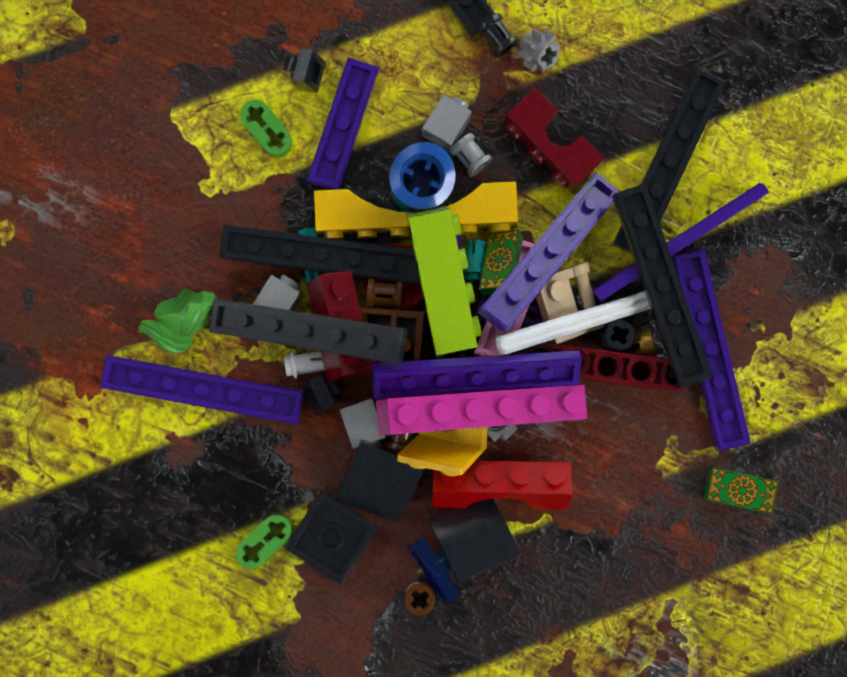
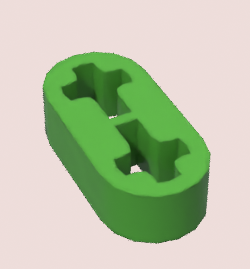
M258 100L247 102L240 112L241 120L246 129L268 155L274 158L286 156L292 148V138L288 130L265 103ZM255 110L257 113L263 111L261 117L266 124L263 128L255 120L249 123L251 120L249 113ZM272 131L278 138L284 136L282 139L284 146L280 149L277 146L270 148L269 146L272 142L267 135L268 132Z
M275 514L263 521L237 547L236 557L239 564L244 568L255 569L265 563L292 536L293 524L291 520L285 515ZM272 521L275 524L283 522L285 527L282 531L285 536L282 538L277 535L268 541L265 536L272 530L270 523ZM261 541L265 546L258 552L259 561L254 558L248 561L245 558L247 554L245 546L248 544L252 548Z

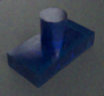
M424 537L416 539L406 546L443 603H452L462 596L448 574L452 570L444 552L436 556Z

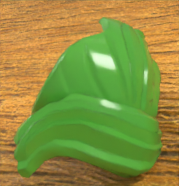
M183 289L178 297L158 304L154 311V316L158 321L143 320L138 327V331L141 334L145 333L162 349L173 354L182 353L192 344L193 334L201 331L211 320L214 298H217L213 292L201 291L196 293L189 289Z

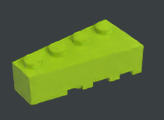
M446 206L407 213V223L411 228L412 246L416 262L418 263L419 279L423 297H425V308L436 355L478 347L476 337L482 336L478 316H471L469 304L475 303V297L471 282L465 283L463 270L468 269L465 249H458L456 236L462 235L458 214L452 215L451 209Z

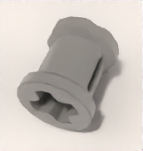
M472 133L465 135L457 141L449 152L452 156L456 155L465 165L470 178L482 171L493 159L490 154L485 155L474 142L475 136Z

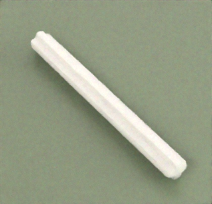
M645 291L497 336L495 343L500 354H509L651 308Z

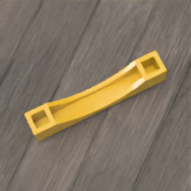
M516 182L482 183L471 194L454 204L446 206L451 209L452 215L458 214L462 235L476 234L477 229L490 228L491 233L510 231V227H516L518 223ZM348 189L314 191L315 226L318 236L343 240L344 235L357 234L358 239L377 238V233H391L392 238L411 236L410 225L408 226L406 214L411 212H396L377 207L359 198Z

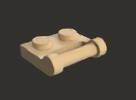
M587 261L558 270L538 293L536 299L543 322L578 312L569 279L575 277L584 310L597 306L587 274L590 272ZM606 323L553 339L549 342L559 344L584 333L606 326Z

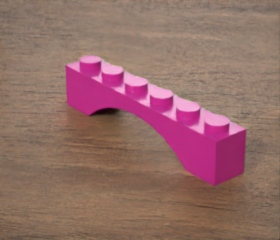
M585 385L389 398L376 401L379 436L587 419Z

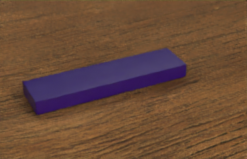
M349 57L347 58L307 178V183L328 190H340L379 73V67Z

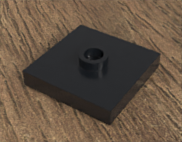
M321 490L285 546V549L342 585L379 526L335 499L324 490Z

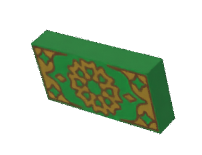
M520 230L488 234L479 286L483 296L492 295L518 265L523 242V235Z
M710 467L704 500L773 514L779 481Z

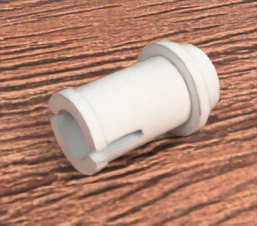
M321 351L298 355L290 352V356H284L286 375L294 376V379L299 374L325 371Z

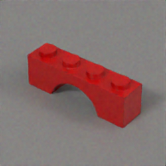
M474 461L463 475L447 476L442 474L441 471L433 470L432 508H467L478 501L503 498L525 502L534 510H568L572 498L571 462Z

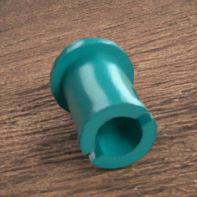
M473 240L465 241L468 269L463 270L465 282L480 283L485 257V241L476 240V244H473Z

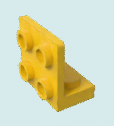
M488 427L419 432L398 453L397 461L409 464L410 467L415 469L428 468L441 471L442 474L447 476L463 475L487 448Z

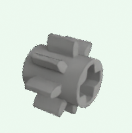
M533 29L532 33L525 35L520 42V52L518 53V56L524 59L523 65L531 71L538 68L543 72L546 71V68L553 66L558 59V49L560 48V45L554 42L556 36L546 29L542 33Z

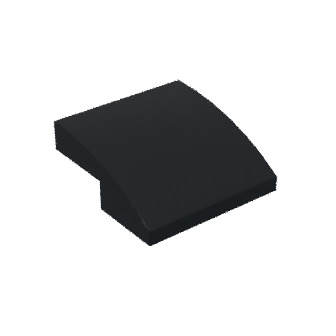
M361 439L335 499L399 522L414 494L424 469H415L410 467L409 464L398 462L397 452Z
M493 499L475 502L467 508H450L427 519L439 548L444 552L458 583L521 554Z

